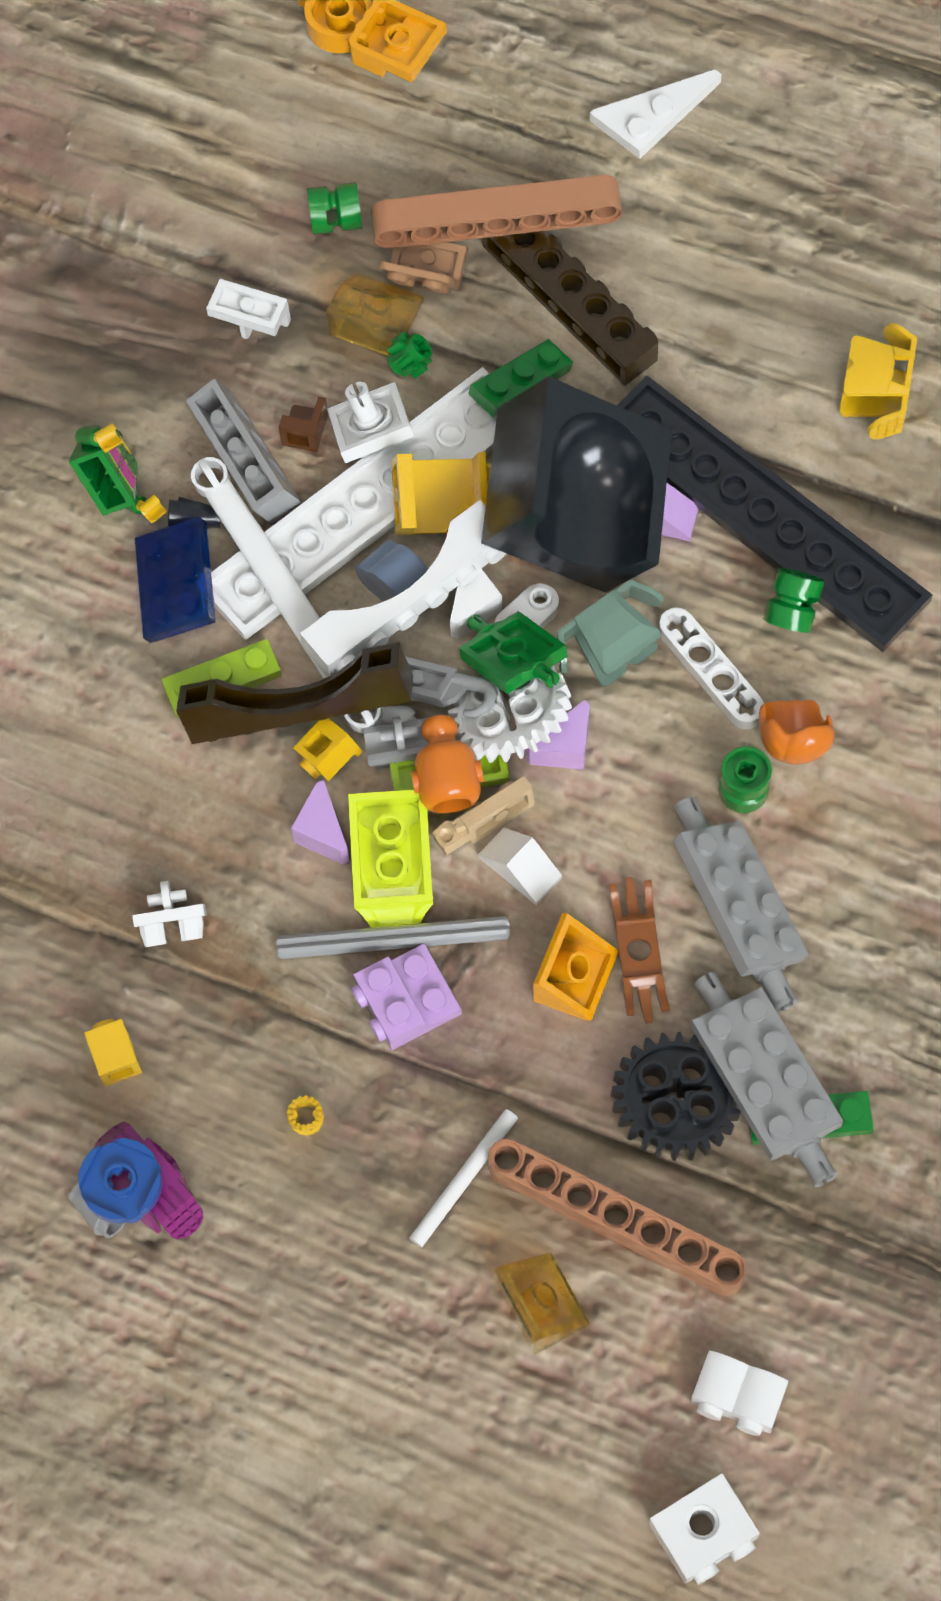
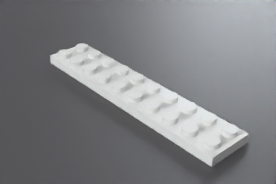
M483 367L410 421L414 434L413 437L363 457L264 532L305 595L395 527L391 461L397 454H412V460L472 459L478 452H486L487 456L493 451L497 416L492 418L468 394L471 384L489 374ZM241 551L237 552L197 583L199 591L245 641L281 614Z

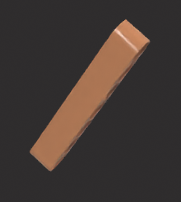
M610 175L386 199L375 203L371 208L374 241L376 245L382 248H398L608 224L617 221L623 213L618 181Z
M501 1139L490 1148L488 1154L489 1170L493 1179L498 1183L719 1295H733L743 1286L746 1263L737 1252L515 1140ZM504 1154H510L517 1158L518 1163L511 1169H502L497 1166L496 1160ZM548 1173L553 1177L554 1182L545 1188L537 1187L532 1182V1178L536 1174ZM575 1191H584L591 1200L584 1206H575L570 1203L568 1197ZM612 1209H619L626 1214L627 1219L620 1225H613L604 1216ZM653 1227L659 1229L664 1238L659 1243L651 1244L643 1239L641 1233L645 1229ZM685 1246H692L699 1251L701 1257L696 1262L689 1263L682 1260L678 1252ZM721 1265H730L735 1268L738 1277L733 1281L726 1282L718 1278L715 1270Z

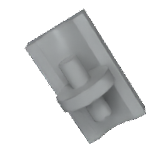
M398 716L392 717V724L363 728L369 767L376 766L377 769L389 768L390 763L415 760L417 753L428 745V742L421 733L422 724L427 718L401 722V718Z

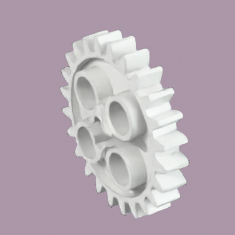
M554 665L550 667L551 670L557 673ZM558 673L560 676L559 682L556 686L553 684L552 688L547 687L539 679L533 678L508 694L510 697L509 705L517 726L514 731L509 721L511 717L504 700L503 691L493 684L497 693L494 706L486 714L474 718L463 716V711L465 709H474L481 705L484 701V695L467 690L457 702L453 703L455 708L448 710L449 716L458 725L455 740L468 744L474 751L476 760L486 755L490 763L498 755L502 756L504 762H508L511 753H516L521 759L524 756V750L527 748L537 752L538 747L536 743L542 741L549 744L551 740L548 734L550 732L560 733L562 730L558 722L568 721L569 719L566 710L572 708L569 701L571 693L562 673Z

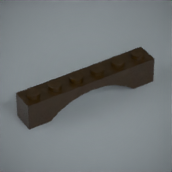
M400 642L362 649L353 661L337 673L318 682L300 687L256 689L234 685L219 679L180 686L176 712L191 744L213 742L223 738L249 735L259 731L279 727L285 728L295 724L315 720L320 721L330 717L361 713L366 710L411 702L413 674Z

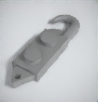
M405 656L413 674L411 700L445 708V706L457 702L469 690L483 694L484 701L474 709H465L463 716L479 717L489 712L494 706L497 693L490 681L481 677L460 673L456 668Z

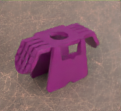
M126 1121L118 1123L97 1140L94 1148L114 1142V1139H132L148 1147L162 1169L163 1188L160 1198L153 1209L141 1219L143 1224L157 1234L162 1230L153 1218L154 1216L172 1238L183 1239L192 1235L202 1223L203 1210L193 1197L184 1174L174 1158L149 1137L143 1140ZM123 1171L120 1176L113 1175L110 1181L115 1185L114 1190L120 1191L123 1187H129L131 1182L128 1180L129 1173L127 1171Z

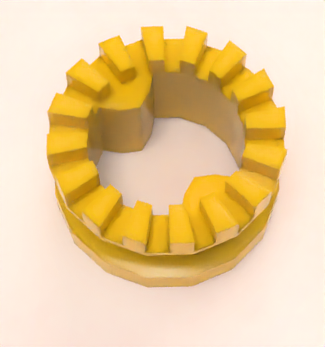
M304 1095V1097L299 1096L296 1100H292V1103L288 1106L287 1117L290 1127L294 1132L299 1135L308 1136L320 1130L324 1122V1113L318 1100H315L312 1096ZM302 1107H311L315 1109L312 1113L315 1121L306 1126L305 1124L297 1123L299 1120L297 1111Z

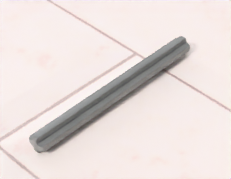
M502 916L282 935L276 939V951L280 959L414 948L422 944L437 946L506 940L510 937V926L508 917Z

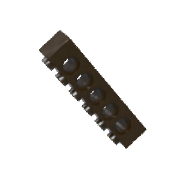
M539 231L483 238V247L624 386L657 362L659 342L655 333L648 327L643 328L634 319L633 313L625 304H619L613 299L605 284L600 280L595 281L586 272L584 265L578 258H571L562 249L561 243L553 234ZM529 244L530 246L522 247V246H519V245ZM545 267H552V268H554V269L545 270V269H543V268H545ZM576 290V291H578V292H576V293H568V292H566V291ZM593 313H598V314H601L602 316L593 317V316H591V314H593ZM615 337H624V338H626V339L620 341V340H615L614 338H615Z

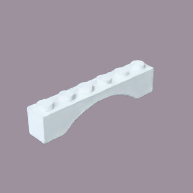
M481 500L450 522L446 540L438 557L427 572L410 588L392 599L371 607L329 611L300 632L303 649L327 677L337 673L353 661L362 649L386 645L391 635L399 629L404 631L410 628L417 621L418 615L429 607L433 609L441 605L448 597L450 591L458 585L465 586L477 576L478 570L488 563H497L506 555L504 552L481 544L486 507Z

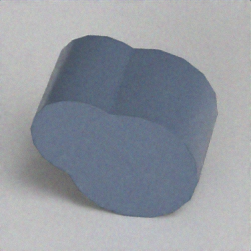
M390 539L384 541L355 568L361 582L382 602L392 599L410 588L428 570L414 552L402 544H396Z

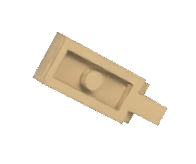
M525 776L515 782L509 781L503 784L495 795L484 802H476L473 806L466 809L459 818H456L454 821H444L432 832L434 840L446 856L467 842L473 845L534 806L532 785Z

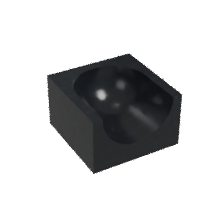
M547 376L497 410L481 544L605 593L659 564L672 429Z

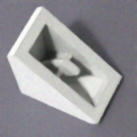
M482 568L478 570L477 576L469 584L457 586L450 619L451 638L459 639L472 631L467 627V622L471 616L474 618V614L479 615L487 622L502 611V595Z
M503 828L478 854L479 859L535 905L562 879L561 873L533 837L507 828Z

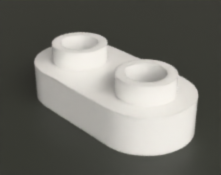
M538 583L531 585L497 615L495 622L502 621L519 611L544 628L558 613V594L554 588L547 584ZM537 597H543L547 601L545 603L538 604L534 602V599Z

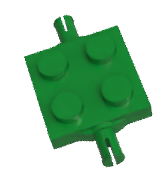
M519 611L493 624L487 623L477 614L473 615L474 618L471 616L468 619L467 627L476 632L477 635L459 647L461 660L506 694H509L533 678L539 679L549 688H552L553 684L557 685L560 676L551 670L550 667L568 657L566 645Z

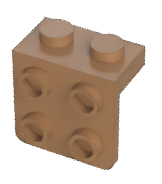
M448 242L398 247L393 249L391 263L381 261L379 269L387 273V279L393 280V283L414 287V283L417 281L421 282V286L429 291L448 295L449 289L458 291L460 289L469 248Z

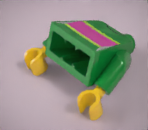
M113 423L103 428L99 425L84 426L76 431L75 439L77 445L69 459V463L103 516L125 508L136 514H143L150 523H154L167 512L154 494L148 499L137 494V461L123 440L122 433L117 430Z

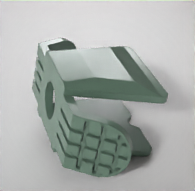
M631 579L616 590L606 594L557 631L556 638L564 644L573 636L576 638L599 683L604 687L624 675L627 665H638L656 652L657 644L655 642L661 637V632L625 599L629 597L641 603L659 607L662 605L664 597L656 590ZM564 658L558 662L559 670L562 674L567 673V658Z

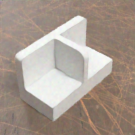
M223 279L219 280L206 308L208 316L239 325L241 337L245 339L249 338L252 330L276 336L280 325L288 327L291 321L288 300L286 298Z

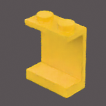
M478 452L472 459L412 460V454H397L391 461L395 535L446 534L450 522L476 502L481 500L486 506L491 463H486V452Z

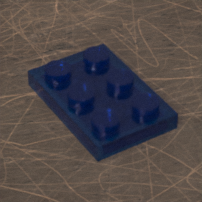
M196 517L136 537L135 549L143 639L149 643H154L216 623L207 522L200 517Z

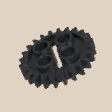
M677 1032L674 1042H669L665 1033H661L657 1045L647 1037L643 1045L644 1051L634 1045L630 1052L632 1059L623 1057L620 1062V1068L623 1071H615L613 1081L618 1085L612 1086L611 1097L619 1100L613 1103L612 1112L624 1113L619 1118L618 1127L631 1126L627 1139L630 1141L640 1136L643 1139L640 1150H646L651 1144L656 1146V1158H659L666 1149L670 1150L672 1161H676L679 1151H685L688 1159L693 1160L697 1147L705 1156L708 1155L711 1149L710 1141L718 1147L722 1146L724 1141L722 1133L732 1134L735 1126L731 1121H738L741 1113L736 1108V1102L704 1048L697 1046L698 1038L696 1035L691 1038L689 1043L683 1042L681 1032ZM682 1070H696L701 1077L698 1079L687 1078ZM655 1076L662 1084L650 1086L643 1078ZM703 1088H710V1089H711V1092H708V1091L702 1090V1089H703ZM642 1100L652 1101V1102H651L650 1104H644V1103L642 1102ZM692 1107H706L711 1115L706 1117L696 1115ZM655 1113L667 1114L671 1122L661 1124L652 1115Z

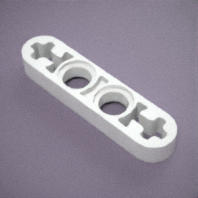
M682 608L666 610L662 614L659 624L661 638L732 724L740 729L756 727L759 724L760 706L764 704L759 694L688 611ZM673 621L676 625L683 623V634L688 639L684 645L683 635L677 629L669 630L670 622ZM695 647H704L709 651L710 657L704 662H696L690 658L689 651ZM719 674H725L732 678L734 684L727 690H720L713 685L712 679ZM739 691H741L739 701L746 708L754 707L752 716L748 713L739 714L740 704L735 698Z

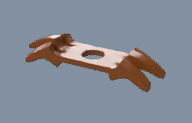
M633 877L626 878L627 915L622 916L617 884H609L610 898L617 933L627 1016H634L632 987H638L641 1010L647 1024L653 1022L650 985L656 984V994L662 1013L670 1011L665 990L655 925L652 880H644L645 913L640 914ZM636 940L646 942L651 949L650 955L641 961L632 959L627 952L629 944Z

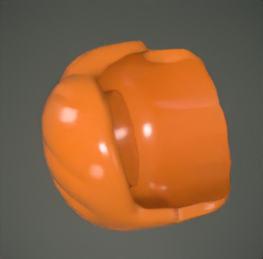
M779 700L766 702L760 706L759 727L762 743L774 759L790 765L807 764L821 758L833 745L835 731L832 719L829 715H826V720L823 719L819 705L815 701Z

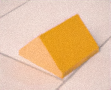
M562 913L533 983L534 1002L582 1020L591 1021L619 950L568 913Z

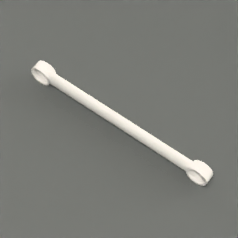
M206 457L199 460L191 470V479L196 491L201 496L207 498L302 645L300 632L320 617L233 486L225 464L215 457ZM211 468H216L223 472L224 476L220 483ZM202 472L205 473L213 487L205 488L199 485V476ZM310 657L323 679L327 676ZM377 708L374 718L368 710L361 712L366 723H356L351 719V714L345 715L348 725L354 731L363 733V728L379 726L381 724L383 709Z

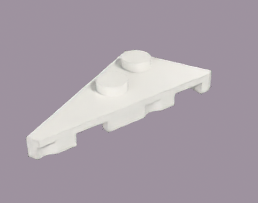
M712 70L593 109L590 112L589 121L640 159L721 83L722 74L717 70Z

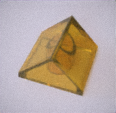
M551 1252L505 1264L494 1270L495 1284L533 1355L590 1325L588 1318Z

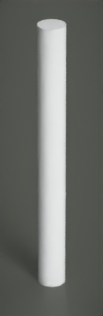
M508 1109L503 1111L411 1234L409 1239L421 1248L424 1246L486 1163L492 1145L503 1139L518 1120L514 1113Z

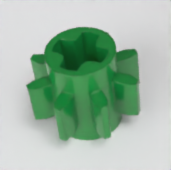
M403 331L391 340L392 345L387 348L389 352L387 361L396 374L406 377L411 373L416 379L428 370L427 365L432 362L430 358L432 349L422 335L413 333L408 337Z

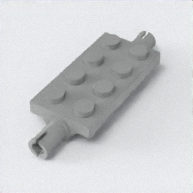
M688 797L681 800L674 806V810L678 814L686 832H681L673 841L740 976L753 974L756 982L762 983L777 1012L789 1009L798 1002V999L794 995L783 971L789 965L802 962L809 954L741 820L715 826L709 825L696 797Z
M716 972L708 973L710 980H707L705 975L695 982L694 986L711 1012L692 1020L691 1028L770 1161H773L783 1155H793L794 1158L800 1159L815 1187L823 1186V1179L826 1184L829 1183L838 1173L832 1167L820 1147L821 1139L826 1134L840 1128L843 1119L763 988L761 987L736 1000H731Z

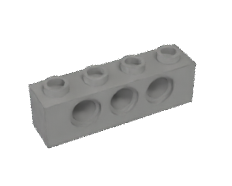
M214 378L186 400L254 512L271 524H274L302 503L232 391Z

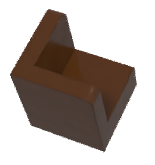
M318 397L315 409L293 405L289 416L282 415L279 432L283 446L312 452L318 451L328 418L326 398Z

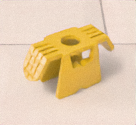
M889 323L883 329V335L890 345L858 335L853 336L851 340L839 414L843 417H880L870 424L867 429L871 439H883L901 433L905 420L918 337L896 323ZM895 360H907L906 372L894 369Z

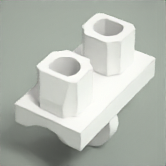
M167 880L160 882L161 893L147 895L149 907L163 905L164 910L132 915L134 927L140 928V934L145 947L167 944L164 922L178 920L181 941L203 938L204 923L202 916H207L205 904L174 908L173 903L187 901L186 889L171 891L170 883Z

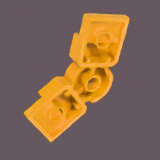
M298 0L299 6L304 8L308 36L316 46L331 53L349 52L353 64L381 77L386 72H390L412 83L447 32L445 22L396 0H373V3L371 0Z

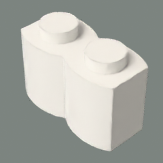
M709 1350L693 1392L691 1403L697 1405V1412L707 1418L720 1421L722 1416L738 1421L736 1427L741 1431L754 1436H760L762 1431L771 1433L788 1386V1380L763 1369L749 1366L732 1357Z

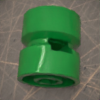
M356 182L337 184L335 189L331 191L327 186L307 188L313 235L332 233L336 226H339L342 231L362 229Z
M777 568L772 585V590L776 593V596L768 600L763 620L784 629L810 633L816 614L812 604L819 602L825 580L801 571Z
M743 746L735 748L724 758L718 792L721 801L727 808L738 813H750L756 811L765 803L768 798L772 766L764 752L755 747Z

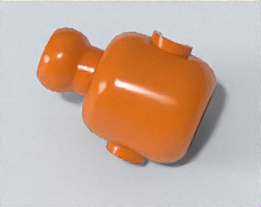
M449 715L432 716L423 722L421 733L428 742V745L417 753L414 762L415 771H411L414 793H419L420 801L427 810L441 814L455 813L473 806L478 801L481 793L480 783L484 782L481 761L476 760L475 753L468 744L455 740L458 725Z

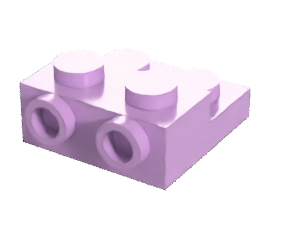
M425 944L393 960H390L388 956L353 974L355 986L351 987V991L360 1008L368 1006L374 1019L369 1021V1024L378 1041L381 1042L386 1039L391 1050L462 1014L458 1002Z

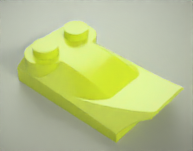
M414 790L348 794L355 910L364 917L371 928L421 924L426 912L433 905L428 810L421 803L419 793H414Z

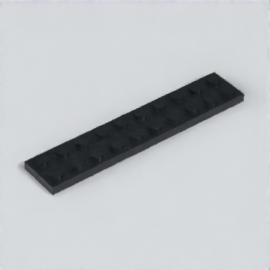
M646 376L617 405L672 429L667 483L693 501L699 510L776 570L777 568L793 569L825 580L819 603L880 651L884 652L931 602L933 594L649 376Z

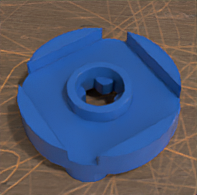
M120 1138L114 1139V1142L107 1143L102 1147L99 1145L88 1153L81 1164L78 1182L81 1196L95 1216L111 1223L119 1224L126 1222L132 1224L140 1221L156 1205L163 1188V1174L160 1165L148 1147L132 1139ZM123 1171H127L129 1173L128 1180L131 1182L129 1187H123L120 1191L114 1190L115 1185L110 1181L113 1175L120 1176Z

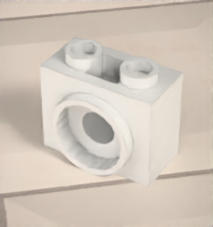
M723 1473L649 1519L650 1528L685 1584L695 1579L699 1585L710 1579L720 1571L716 1565L731 1556L734 1562L745 1557L756 1549L753 1541L760 1534ZM696 1515L707 1516L712 1521L713 1531L705 1536L695 1534L689 1525L690 1519Z

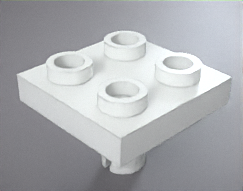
M356 382L360 392L359 395L356 394L351 384L345 390V396L348 400L327 408L345 463L366 457L373 452L399 444L403 440L414 436L395 382L370 392L366 383Z

